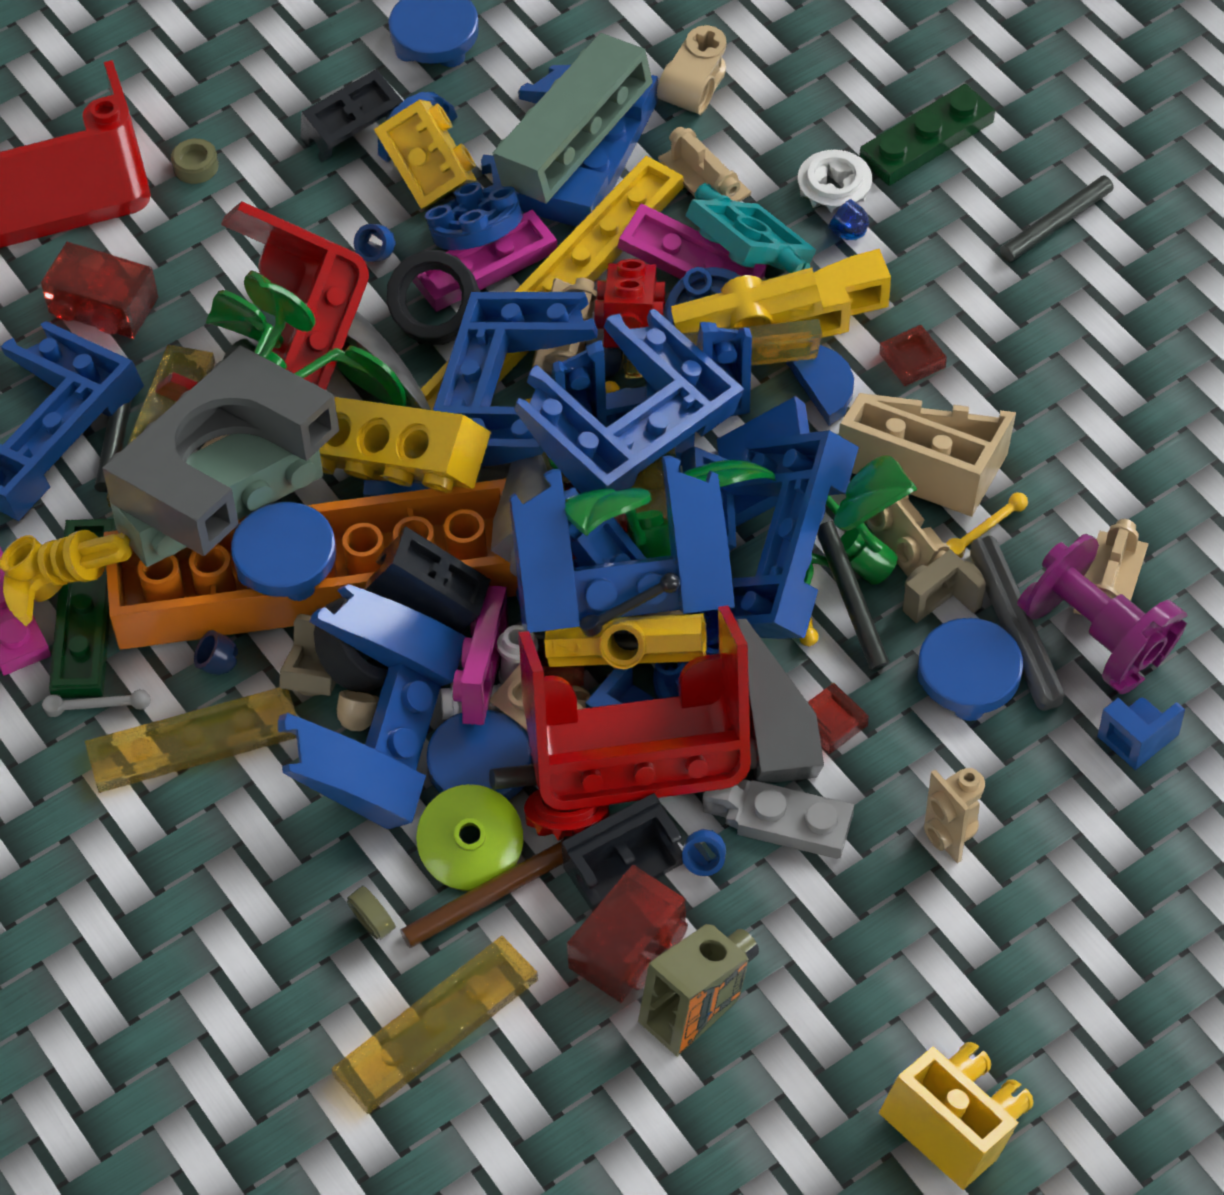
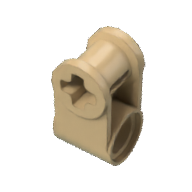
M706 25L696 27L688 33L677 54L667 64L661 75L657 88V98L659 100L699 115L704 113L714 91L724 78L726 72V65L722 56L725 53L727 41L726 36L721 30Z

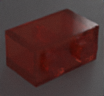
M71 242L65 243L41 281L49 313L65 321L74 320L96 327L107 334L116 333L132 339L136 336L158 299L152 267Z
M632 865L567 942L569 969L621 1003L633 988L639 991L645 986L649 963L661 955L665 949H670L683 939L688 928V923H686V899L635 865Z

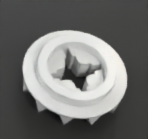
M825 150L815 153L807 158L799 169L798 184L800 196L808 197L813 208L825 205L830 213H832L836 207L843 206L850 211L855 202H865L867 193L872 188L871 170L863 159L848 151ZM827 173L837 183L842 182V188H836L832 183L827 184Z

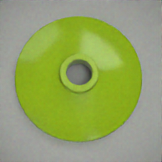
M480 785L455 786L437 795L423 811L417 827L418 853L427 871L437 881L456 890L471 891L516 866L523 847L522 823L513 805L497 791ZM465 826H475L480 831L481 835L477 842L467 844L460 839V831Z

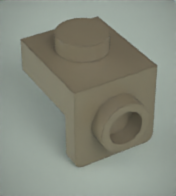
M950 549L929 566L920 565L908 576L904 584L905 594L902 611L917 624L954 596L972 613H975L982 607L986 582L979 569L973 563L963 561Z
M298 614L294 621V645L280 669V688L298 691L307 696L320 694L330 696L336 682L324 670L315 651L313 634L315 625L310 623L312 615Z

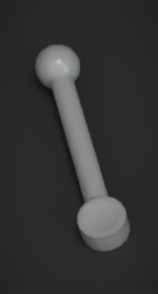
M141 689L125 696L62 700L58 695H49L43 700L42 707L47 716L58 717L64 710L132 705L134 708L142 710L149 706L151 698L148 692Z

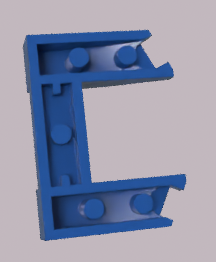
M552 65L549 67V74L534 85L525 83L519 88V99L537 104L551 88L554 81L560 78L571 65ZM651 75L653 83L547 204L516 192L522 212L526 213L533 210L539 217L577 227L592 213L599 203L614 189L658 103V76ZM483 155L481 159L482 174H492L493 185L485 189L503 187L493 155Z
M471 292L433 410L465 415L491 432L481 467L502 465L544 453L541 446L515 412V407L490 406L506 353L550 349L597 339L598 330L594 319L591 318L584 321L581 310L589 305L585 292Z
M656 309L649 310L647 316L649 327L629 329L624 324L620 314L611 315L606 319L604 325L606 331L643 378L657 392L608 427L600 423L538 365L531 369L526 382L535 388L530 403L521 398L517 400L515 412L547 456L581 493L598 489L619 491L631 488L640 471L695 432L702 437L732 416L736 411L744 388Z
M47 321L41 323L47 338L40 343L24 349L18 346L12 338L1 346L5 356L56 388L3 445L0 444V512L18 522L50 488L44 474L101 413L108 417L112 416L120 406L129 403L144 387L132 360Z
M700 322L696 346L744 388L736 411L732 416L750 413L752 335L750 329L746 327L739 330L718 328L716 323ZM600 340L586 346L587 350L563 362H554L551 378L600 423L608 427L644 402L645 386L623 388L616 392L606 393L604 348Z
M830 430L748 441L745 448L756 454L751 462L772 471L775 474L776 481L758 478L737 482L721 488L732 495L778 497L755 577L732 578L735 607L730 608L736 622L738 619H747L760 638L788 639L805 638L818 593V589L804 582L806 571L812 561L811 553L819 525L825 515L828 495L846 494L859 449L857 445ZM710 610V618H704L706 630L719 628L718 610Z
M662 456L671 556L573 567L561 470L551 469L543 474L550 487L524 504L521 503L515 493L509 496L523 628L533 633L580 627L579 622L585 616L590 614L599 616L660 583L661 577L666 573H674L679 577L680 586L676 592H664L619 617L676 610L686 614L718 610L720 606L734 608L731 564L718 474L709 470L705 482L678 472L680 459L672 456Z
M347 584L338 589V592L347 601L334 614L326 607L316 610L311 616L310 623L389 667L366 743L364 745L345 735L290 713H285L279 716L277 722L278 732H291L297 736L299 763L282 766L283 774L388 830L413 822L426 777L425 774L416 769L440 688L443 685L453 683L455 671L458 668L462 654L463 641L466 636L405 605Z

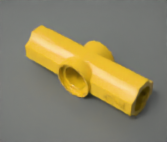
M812 267L764 281L756 276H739L724 284L721 293L671 306L675 327L695 345L697 343L700 322L716 323L718 328L733 330L746 327L750 329L752 340L768 334L773 328L774 323L824 310Z
M703 613L619 617L602 625L601 632L593 637L585 636L580 627L545 631L544 639L545 654L549 667L610 665L617 669H628L640 663L690 662L697 657L707 655V630ZM619 630L631 632L637 638L638 648L624 650L619 647L615 642L614 632Z

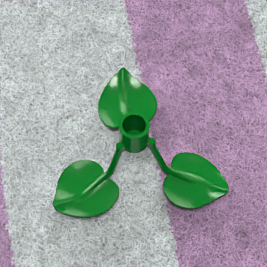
M251 270L244 278V287L249 298L257 307L230 291L220 290L213 298L206 324L222 327L259 341L254 353L287 369L285 361L272 352L273 348H280L284 344L281 333L285 328L286 322L300 331L308 332L315 326V317L310 308L292 292L282 286L271 283L263 275ZM258 308L275 316L274 327L266 322V317ZM349 346L345 352L339 348H334L294 373L304 379L329 362L337 361L338 368L353 383L387 404L406 407L405 391L394 371L377 357L355 346Z
M888 455L875 458L853 477L848 484L846 498L840 502V506L830 495H828L825 504L835 515V526L842 531H846L840 539L853 571L871 585L881 583L891 574L896 566L898 556L896 552L872 534L864 522L910 493L917 491L915 484L905 474L899 462ZM811 553L812 561L806 571L805 583L811 584L814 573L812 564L829 567L825 556Z
M549 458L550 466L554 469H559ZM742 460L712 462L684 472L686 475L706 482L709 470L718 474L720 487L758 478L776 481L775 474L772 471L758 464ZM628 488L619 491L598 489L580 493L565 500V514L567 518L585 536H588L590 532L603 522L625 513L630 525V538L646 558L671 556L668 520L663 519L662 511L636 512V508L651 501L649 491L642 488Z

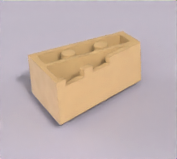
M859 393L841 421L839 428L840 436L859 447L852 473L857 474L877 457L883 455L891 456L899 462L905 474L915 484L917 491L910 493L911 495L972 517L1008 455L1016 412L1000 410L999 417L968 414L969 406L953 404L951 412L921 408V400Z

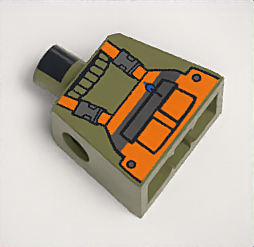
M705 924L656 957L648 966L638 1022L678 1057L739 999L747 965L759 954V948L755 939L743 929H737L726 937L714 925Z

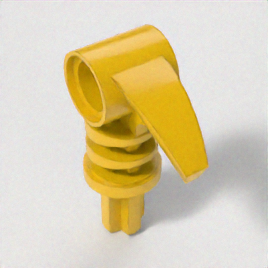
M80 530L71 533L68 537L45 542L43 545L32 535L18 538L4 551L0 559V569L5 573L3 593L9 610L27 627L33 619L34 601L43 602L51 598L65 584L96 580L103 574L106 565L128 560L132 555V550L129 547V537L120 533L98 538L91 531Z

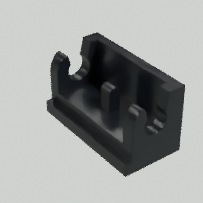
M375 69L302 111L300 139L307 148L316 143L319 148V160L324 162L332 157L334 146L384 117L387 120L391 112L403 100L380 72Z
M405 526L400 531L399 536L384 549L376 560V563L381 565V567L369 578L364 590L405 605L461 633L479 617L491 579Z
M653 793L562 841L563 868L591 910L595 912L684 864L682 850L677 843L682 840V837L661 806L660 800Z

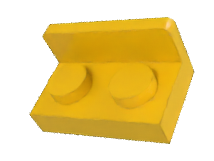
M419 99L374 128V131L420 208L427 209L460 186L477 181L471 171L476 167V164L467 148L462 143L456 146L447 131L452 128V123L443 108L438 103L432 106L429 101Z

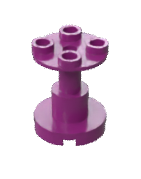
M1083 534L1070 547L1060 542L1048 552L1042 562V566L1046 571L1037 582L1032 583L1024 590L1017 601V605L1030 619L1034 620L1049 613L1063 600L1069 603L1092 623L1089 628V635L1112 653L1105 664L1102 674L1103 680L1119 694H1125L1145 680L1138 673L1140 670H1143L1151 663L1158 667L1173 650L1187 625L1182 619L1188 617V615L1171 600H1165L1145 613L1123 594L1111 599L1084 576L1096 557L1099 544L1095 537Z

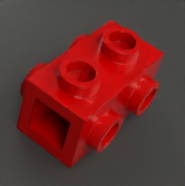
M625 259L617 264L609 263L606 281L598 280L594 322L597 329H604V347L620 348L604 328L606 319L609 316L620 314L624 324L629 329L649 327L647 321L649 310L656 309L663 316L665 310V282H656V264H646L638 259Z

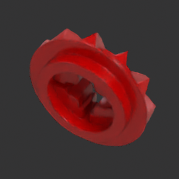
M538 789L525 802L526 825L535 828L538 836L554 834L556 839L560 841L565 836H574L608 818L609 805L574 809L570 812L569 810H557L551 808L543 801Z

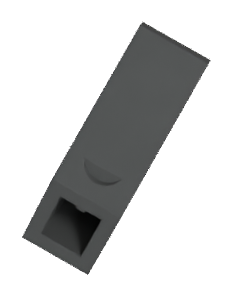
M738 619L737 624L748 644L750 769L753 770L754 781L776 783L817 778L824 766L816 713L747 619Z

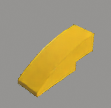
M880 249L850 256L814 272L824 310L774 323L773 328L768 334L755 339L757 353L849 332L850 316L889 307L891 275Z

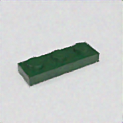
M965 83L860 146L859 157L867 163L869 168L881 180L890 186L994 122L995 109Z

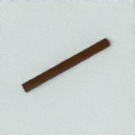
M572 836L559 841L400 929L405 943L409 948H412L563 864L562 841Z

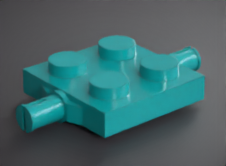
M703 183L697 188L695 199H692L685 215L701 228L699 233L704 238L722 245L729 251L728 256L732 261L745 267L752 268L756 264H769L793 273L810 268V263L816 252L814 247L759 204L741 203L731 200L728 196L721 195L708 183Z

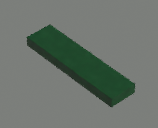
M114 519L66 520L64 537H68L73 532L88 530L99 538L104 536V532L116 531L117 529ZM106 567L98 579L88 582L68 583L63 585L58 591L49 682L51 695H58L61 698L103 697L110 625Z

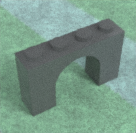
M240 345L226 359L218 362L212 371L191 390L183 393L179 400L156 421L148 424L144 431L121 452L113 455L102 468L110 503L200 555L205 556L239 523L232 488L187 464L188 457L199 446L214 438L229 434H250L262 437L307 461L339 431L334 394Z

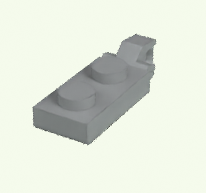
M742 780L736 786L727 789L705 791L703 796V812L725 817V824L736 828L737 835L835 859L842 856L854 814V804L751 780V782L749 780Z

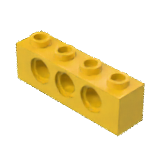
M334 397L339 431L319 449L323 473L334 474L335 469L340 468L344 469L345 473L363 480H372L374 474L383 475L382 477L389 482L408 487L412 486L413 480L422 481V484L428 488L445 493H451L453 486L474 489L491 432L462 414Z

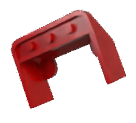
M113 60L104 62L111 95L98 98L85 107L82 116L86 130L0 152V248L133 214L145 208L149 203L151 193L129 108Z
M243 201L238 203L224 216L221 225L265 244L258 263L259 274L266 277L271 283L282 286L296 295L310 308L315 317V326L308 332L300 331L286 322L285 328L281 333L284 344L280 348H273L272 352L285 361L287 364L286 370L295 373L334 348L342 350L369 278L368 267L364 259L352 250ZM337 361L329 362L304 379L326 390ZM173 372L158 383L155 393L177 402L183 393L191 390L198 382Z
M729 606L718 607L719 654L697 657L684 666L679 676V696L577 709L576 694L572 685L567 680L558 676H544V670L530 632H518L522 699L537 786L543 801L548 806L557 810L580 809L639 801L655 793L657 798L727 789L736 786L744 780L751 766L748 644Z

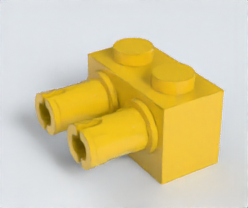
M966 1042L949 1059L932 1046L898 1075L879 1111V1114L962 1190L969 1186L999 1158L1019 1123L1016 1120L1023 1113H1027L1034 1103L1031 1093L1026 1088L1016 1097L1012 1096L1021 1086V1083L1014 1079L1007 1080L991 1097L978 1087L974 1082L990 1070L991 1061L984 1050L974 1059L969 1058L979 1048L973 1042Z

